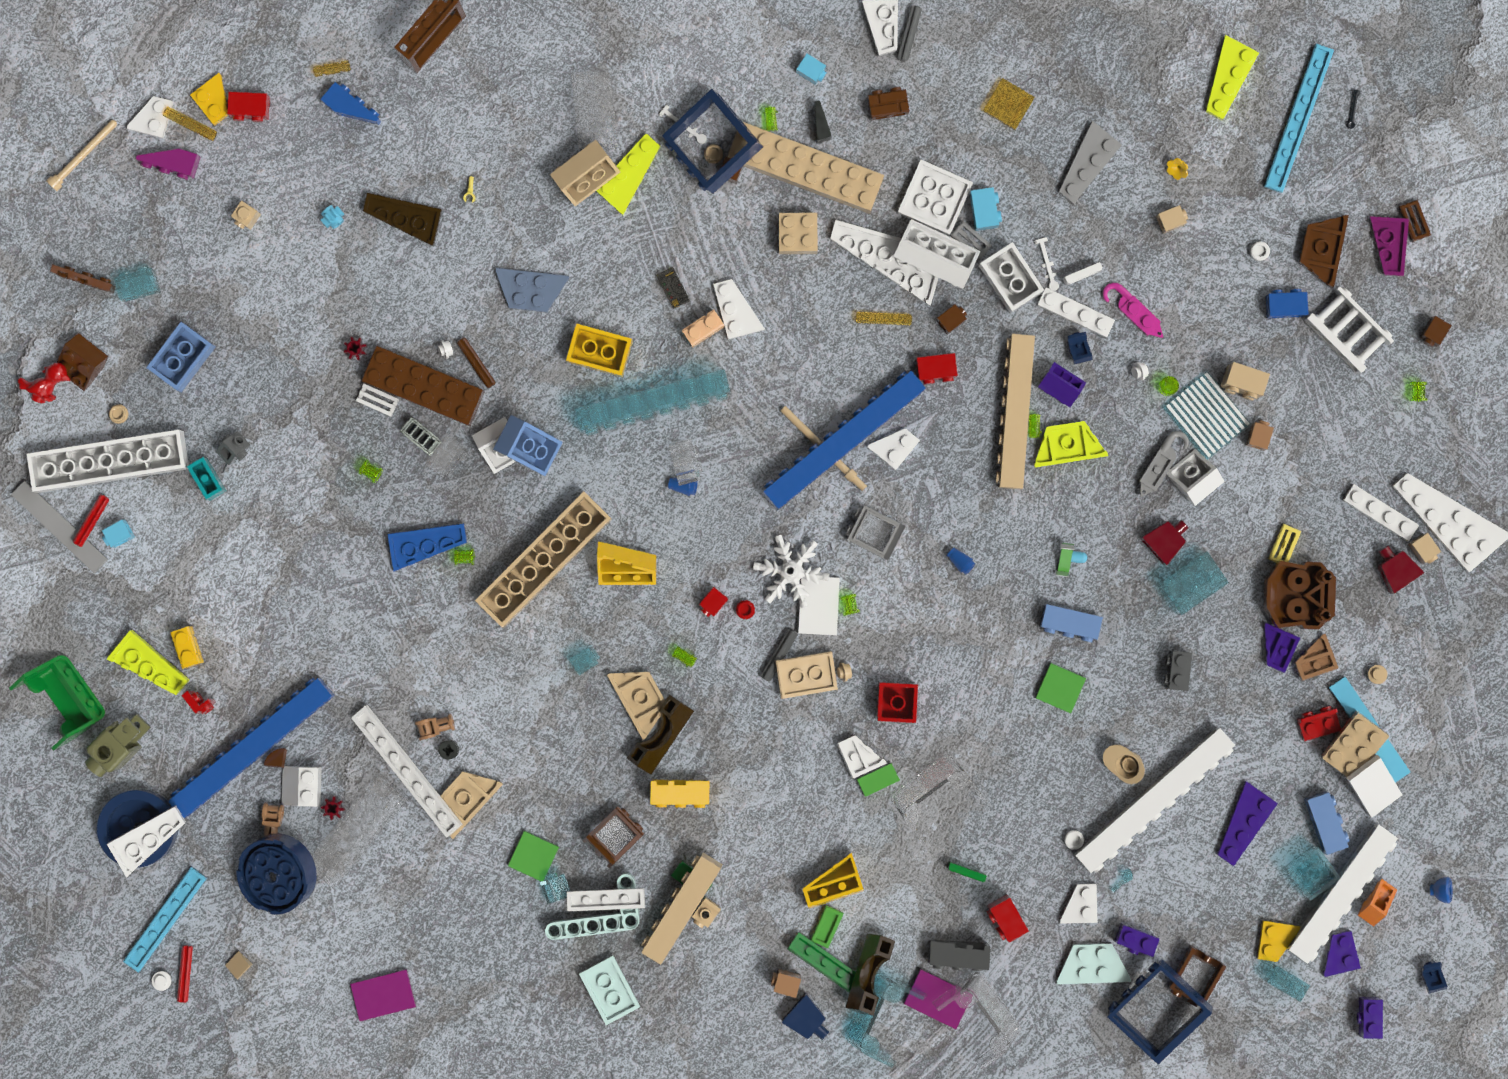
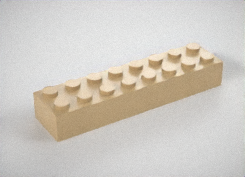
M744 123L763 145V148L744 167L865 213H871L884 179L883 174ZM738 131L727 156L729 158L734 157L747 144Z
M583 492L475 601L502 628H505L612 518Z

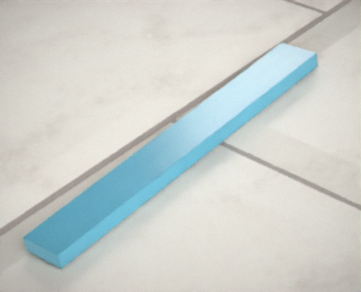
M1317 43L1314 46L1264 185L1265 188L1283 193L1332 58L1333 49Z

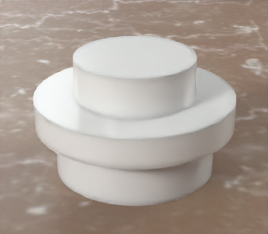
M441 340L440 345L437 346L441 357L444 356L445 359H448L449 356L453 355L451 344L449 341L444 342V340Z
M1143 362L1133 364L1131 369L1133 377L1138 381L1144 380L1149 374L1146 364Z
M159 971L152 977V985L156 990L164 991L171 985V976L165 971Z

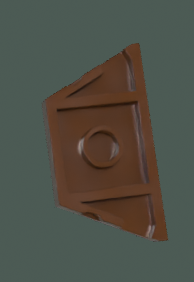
M1349 215L1327 219L1306 226L1299 263L1330 288H1333L1335 285Z

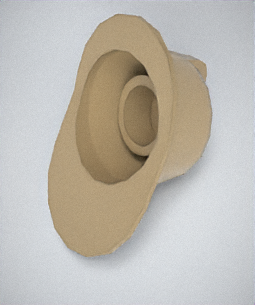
M1111 745L1105 749L1103 753L1104 765L1120 780L1128 784H1136L1142 780L1145 768L1138 754L1131 752L1122 745Z

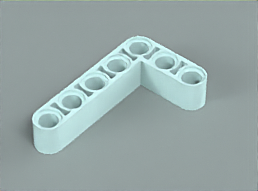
M622 873L617 880V888H636L634 876L630 873ZM623 877L631 879L629 887H624L621 884ZM639 908L620 909L621 912L551 921L547 925L545 933L549 939L557 940L633 930L640 922ZM627 916H634L636 923L634 925L627 924ZM607 919H616L617 926L614 928L609 927ZM589 921H596L598 928L590 930L587 925ZM570 923H576L579 927V930L575 933H572L569 930L568 925ZM550 926H558L559 934L552 935L549 931Z

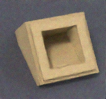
M238 951L225 966L238 980L253 964Z

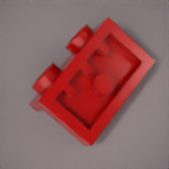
M186 691L181 695L195 714L206 715L215 708L213 706L216 703L214 699H207L202 703L204 699L198 692Z
M1331 706L1320 708V712L1315 714L1312 711L1301 714L1302 717L1298 718L1297 722L1303 741L1341 731L1336 714L1338 712L1337 708L1331 709Z

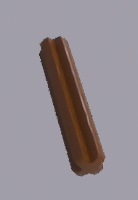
M465 337L457 342L458 346L487 388L496 384L495 380Z

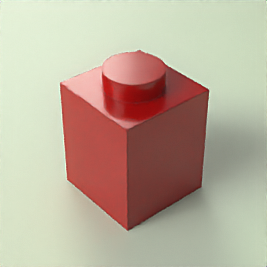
M713 587L699 604L702 607L700 611L707 617L710 615L715 617L729 599Z

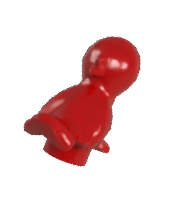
M56 362L44 367L45 370H42V372L45 373V377L34 381H27L20 377L18 379L19 389H25L27 392L32 393L31 399L38 403L56 400V396L53 394L55 385L63 381H70L67 369L63 364Z

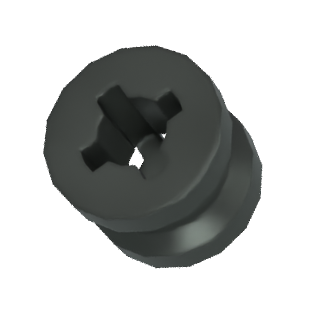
M447 740L439 746V754L443 759L451 760L459 753V746L455 741Z

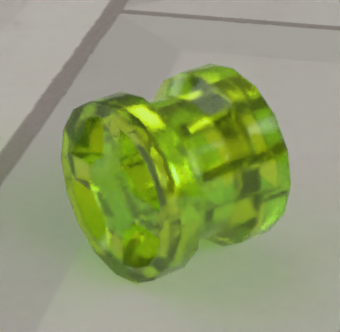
M1173 376L1164 377L1158 384V390L1164 396H1171L1179 389L1178 380Z

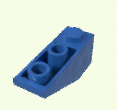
M334 82L320 99L337 115L377 125L381 123L378 118L379 114L374 109L370 108L368 110L363 106L365 102L357 95L355 97L349 94L351 90L343 83L338 85Z

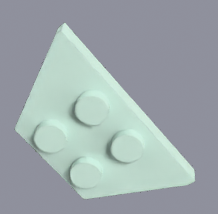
M1112 943L1072 944L1069 955L1056 980V984L1131 982V978Z

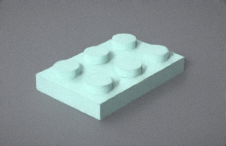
M614 955L579 973L605 1025L640 1008Z

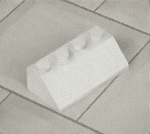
M911 219L893 257L963 289L980 251Z

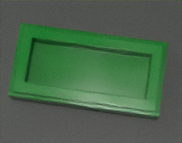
M950 861L947 866L948 870L983 883L987 877L984 873Z

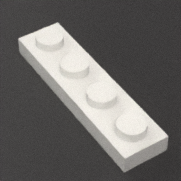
M1045 288L1037 305L1107 338L1115 321L1049 288Z
M1355 484L1351 486L1342 500L1407 542L1410 541L1419 526Z
M644 888L567 891V911L645 908Z

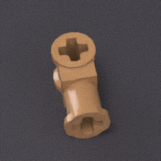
M451 713L447 717L439 719L436 717L414 722L418 726L419 741L435 737L443 731L456 730Z
M264 803L262 809V825H265L264 836L278 832V827L281 826L284 817L283 804L275 806Z

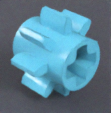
M330 205L321 213L324 217L321 219V222L327 228L331 226L335 229L344 222L342 216L345 214L338 206L334 208Z

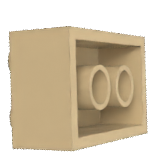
M595 140L579 153L573 155L562 166L557 167L550 175L571 203L577 206L618 175L620 170L598 141Z
M1356 710L1322 753L1321 757L1348 777L1374 757L1389 738V735Z

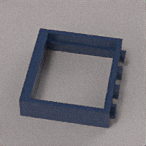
M714 89L709 90L662 135L666 140L664 144L667 148L677 153L676 159L682 165L686 164L688 167L686 171L693 178L696 177L699 180L697 183L703 191L708 190L712 194L763 148V145ZM715 103L746 140L747 144L707 180L676 143L675 139Z
M1163 959L1158 963L1155 961L1148 968L1149 972L1145 976L1140 975L1134 982L1135 985L1131 989L1128 987L1121 994L1122 998L1118 1002L1116 1000L1113 1001L1108 1007L1107 1015L1119 1029L1158 1065L1202 1024L1213 1011V1006ZM1162 971L1201 1008L1157 1049L1118 1011Z

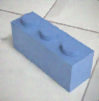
M1045 604L1040 627L1044 628V632L1055 634V631L1063 632L1062 636L1074 638V635L1081 636L1082 641L1092 643L1093 639L1098 640L1103 617Z
M1325 791L1305 798L1304 801L1323 854L1328 855L1348 848L1347 842H1350L1347 832L1343 831L1341 827L1343 820L1340 813H1336L1334 806L1337 804L1333 794L1330 795L1329 792Z

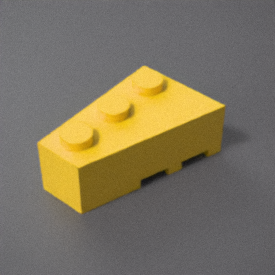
M652 779L650 805H655V807L675 805L674 807L686 808V805L694 804V808H705V804H709L710 780Z
M852 853L803 888L809 909L864 891Z

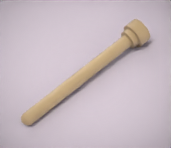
M111 120L57 175L50 176L46 182L58 191L62 187L63 180L117 126V122Z

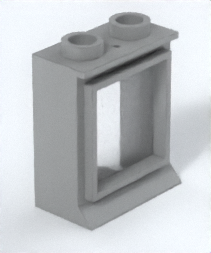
M864 505L863 509L858 508L854 516L857 519L855 525H850L845 534L848 536L847 541L888 561L906 526Z

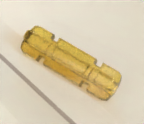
M348 60L341 61V63L334 62L313 67L315 77L351 70Z

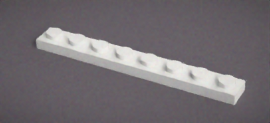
M366 705L359 710L351 719L446 838L449 837L463 824L369 706Z

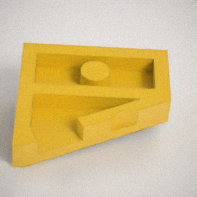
M217 73L190 94L214 126L228 116L226 93L220 73Z
M1262 920L1257 959L1278 962L1299 932L1300 926Z

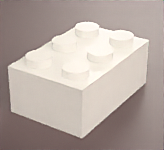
M1013 242L979 265L1010 314L1044 291Z

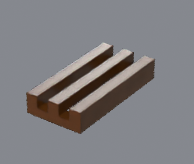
M1418 200L1399 206L1402 218L1409 219L1405 209L1407 208L1417 233L1416 237L1409 220L1408 233L1412 243L1431 236ZM1413 205L1416 209L1417 215L1419 217L1425 234L1421 233L1418 222L1411 207Z

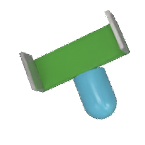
M1062 543L1060 544L1061 554L1056 576L1069 577L1071 562L1085 563L1087 561V554L1073 551L1074 544Z

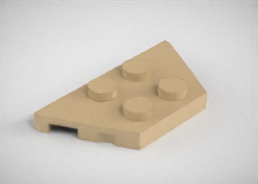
M650 672L608 674L610 682L642 739H645L660 718L659 709L665 702Z
M463 771L442 793L440 797L463 824L450 835L452 839L458 835L503 785L502 782Z

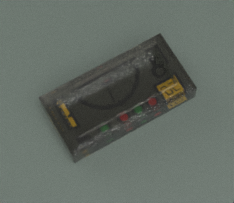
M673 266L656 275L673 310L690 301Z

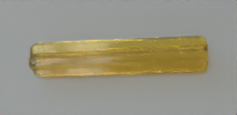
M166 107L163 112L164 117L211 141H214L217 136V131L170 107Z
M857 312L856 323L910 326L912 324V315Z

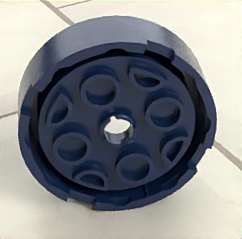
M146 789L130 790L116 795L106 803L98 818L97 837L102 850L111 860L118 864L107 843L134 829L136 823L140 822L143 824L172 808L171 804L163 796ZM179 829L137 868L162 860L172 850L178 837Z
M280 833L266 835L249 845L239 857V867L236 870L239 888L246 900L258 910L262 909L273 915L285 914L305 902L314 891L317 880L315 862L308 849L294 837ZM270 872L277 874L276 881L270 878Z

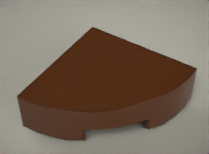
M280 748L271 752L265 759L264 766L284 768L287 749Z

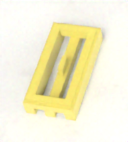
M1282 524L1268 560L1275 563L1282 561V555L1292 532H1294V538L1284 559L1285 562H1289L1301 531ZM1287 529L1288 532L1286 534L1284 542L1281 546L1277 558H1275L1274 556L1276 554V551L1279 547L1284 532Z

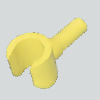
M469 176L468 190L463 199L467 202L466 197L470 194L473 197V203L476 200V196L473 193L474 177Z

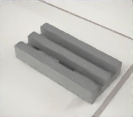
M964 221L951 234L953 239L968 245L957 236V233H959L981 252L977 258L979 261L992 247L989 242ZM964 227L968 232H970L975 238H977L982 244L986 246L985 249H983L979 244H977L961 229Z

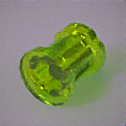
M1410 382V386H1412L1410 402L1427 401L1425 397L1427 382Z
M366 459L360 467L358 474L365 475L375 484L381 477L384 469L377 468Z
M455 548L454 564L470 563L474 565L475 549L459 550Z
M856 594L840 597L844 607L843 616L860 613L855 600Z

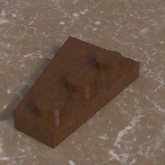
M52 264L50 272L59 277L114 294L116 286L112 285L109 279L100 277V280L93 278V274L84 271L80 274L74 272V268L65 265L62 268Z

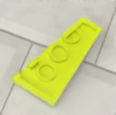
M1227 35L1224 36L1206 108L1207 113L1220 120H1223L1259 54V52Z
M645 134L617 164L620 173L596 190L599 195L623 216L658 153L660 145L648 134Z

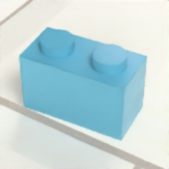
M994 187L970 191L975 231L998 228L999 222H1002L1001 211H997L996 206L999 203L998 192H994Z

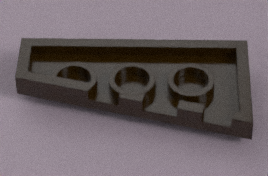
M367 193L363 208L364 213L434 247L442 209Z

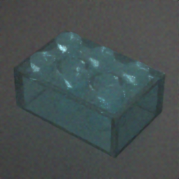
M1205 551L1157 583V586L1177 615L1181 616L1229 582L1208 551Z

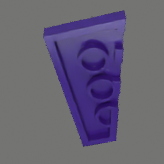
M1247 781L1243 785L1235 811L1231 816L1230 824L1217 853L1219 857L1232 866L1237 863L1278 804Z

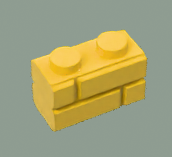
M193 626L170 632L182 669L204 663L197 639L194 637Z

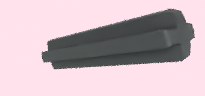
M913 5L910 9L898 54V59L901 61L909 60L922 8Z
M787 630L761 674L764 680L768 682L772 680L776 673L775 660L785 658L798 636L795 631Z

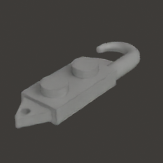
M1174 431L1167 436L1139 480L1140 497L1152 491L1156 492L1175 462L1176 452L1170 447L1174 439L1182 438L1184 440L1183 448L1187 449L1189 440L1185 433Z

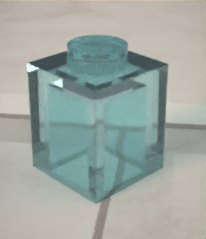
M588 647L569 660L580 676L598 665L600 656L595 648L591 650Z
M555 872L545 876L546 880L540 882L547 904L567 898V891H570L565 874L557 875Z

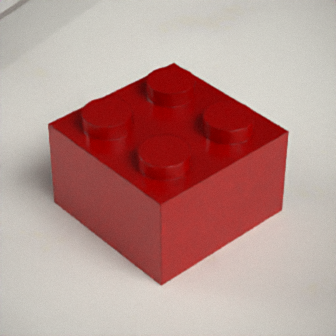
M879 682L877 721L916 723L918 684Z
M1007 894L987 905L989 910L986 913L991 922L997 923L998 927L995 929L1002 940L1006 939L1010 943L1029 932Z

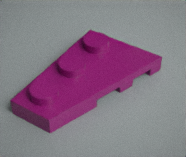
M1370 216L1384 275L1404 277L1409 219Z

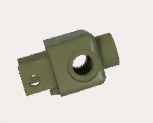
M138 714L131 720L125 718L120 724H118V721H115L106 727L87 747V753L90 757L85 761V764L96 776L102 777L106 772H113L122 768L142 748L138 741L151 727ZM135 722L140 723L139 728L134 725Z

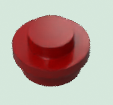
M743 600L736 606V613L741 619H750L755 613V607L752 602Z

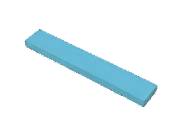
M1342 677L1328 687L1349 718L1357 710L1379 726L1346 677ZM1387 739L1375 756L1378 755L1382 759L1396 783L1409 774L1410 770Z
M190 867L123 960L124 963L138 973L142 970L206 881V876L195 868Z

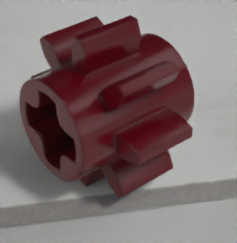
M351 337V342L344 343L347 346V350L343 352L345 354L350 353V360L356 357L360 361L362 354L367 355L364 352V348L368 346L361 344V338L355 341ZM354 345L360 347L357 349V353L351 351V349H354Z
M333 796L331 802L326 798L325 802L327 804L321 806L322 809H325L323 816L329 815L331 821L335 815L341 818L340 812L346 810L341 806L343 800L336 801V796ZM330 804H331V805H335V804H336V806H337V808L335 809L336 812H335V811L330 812V810H329V809H331Z

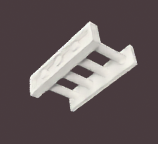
M1338 287L1334 290L1338 296L1319 315L1312 313L1304 321L1358 375L1367 368L1364 365L1365 360L1383 342L1388 346L1394 340L1391 338L1392 334L1387 329H1382L1351 298L1352 294L1346 288ZM1344 301L1351 310L1333 328L1328 329L1323 324L1324 320ZM1358 315L1364 324L1346 342H1341L1337 338L1338 333ZM1371 329L1378 337L1359 356H1355L1351 352V347Z

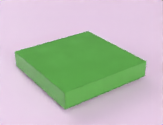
M1050 663L1035 698L1071 714L1086 678Z
M524 831L508 866L543 882L559 846Z

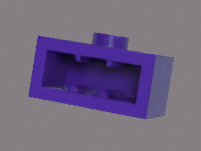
M1054 362L1038 388L1070 408L1080 395L1086 382Z
M1121 923L1114 941L1117 944L1128 947V952L1136 955L1141 952L1154 957L1160 939Z
M1359 997V1012H1357L1356 1016L1357 1023L1359 1024V1036L1363 1039H1383V1000L1379 997Z

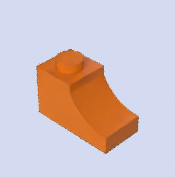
M1379 880L1370 896L1363 902L1358 916L1374 927L1386 917L1397 889L1385 880Z

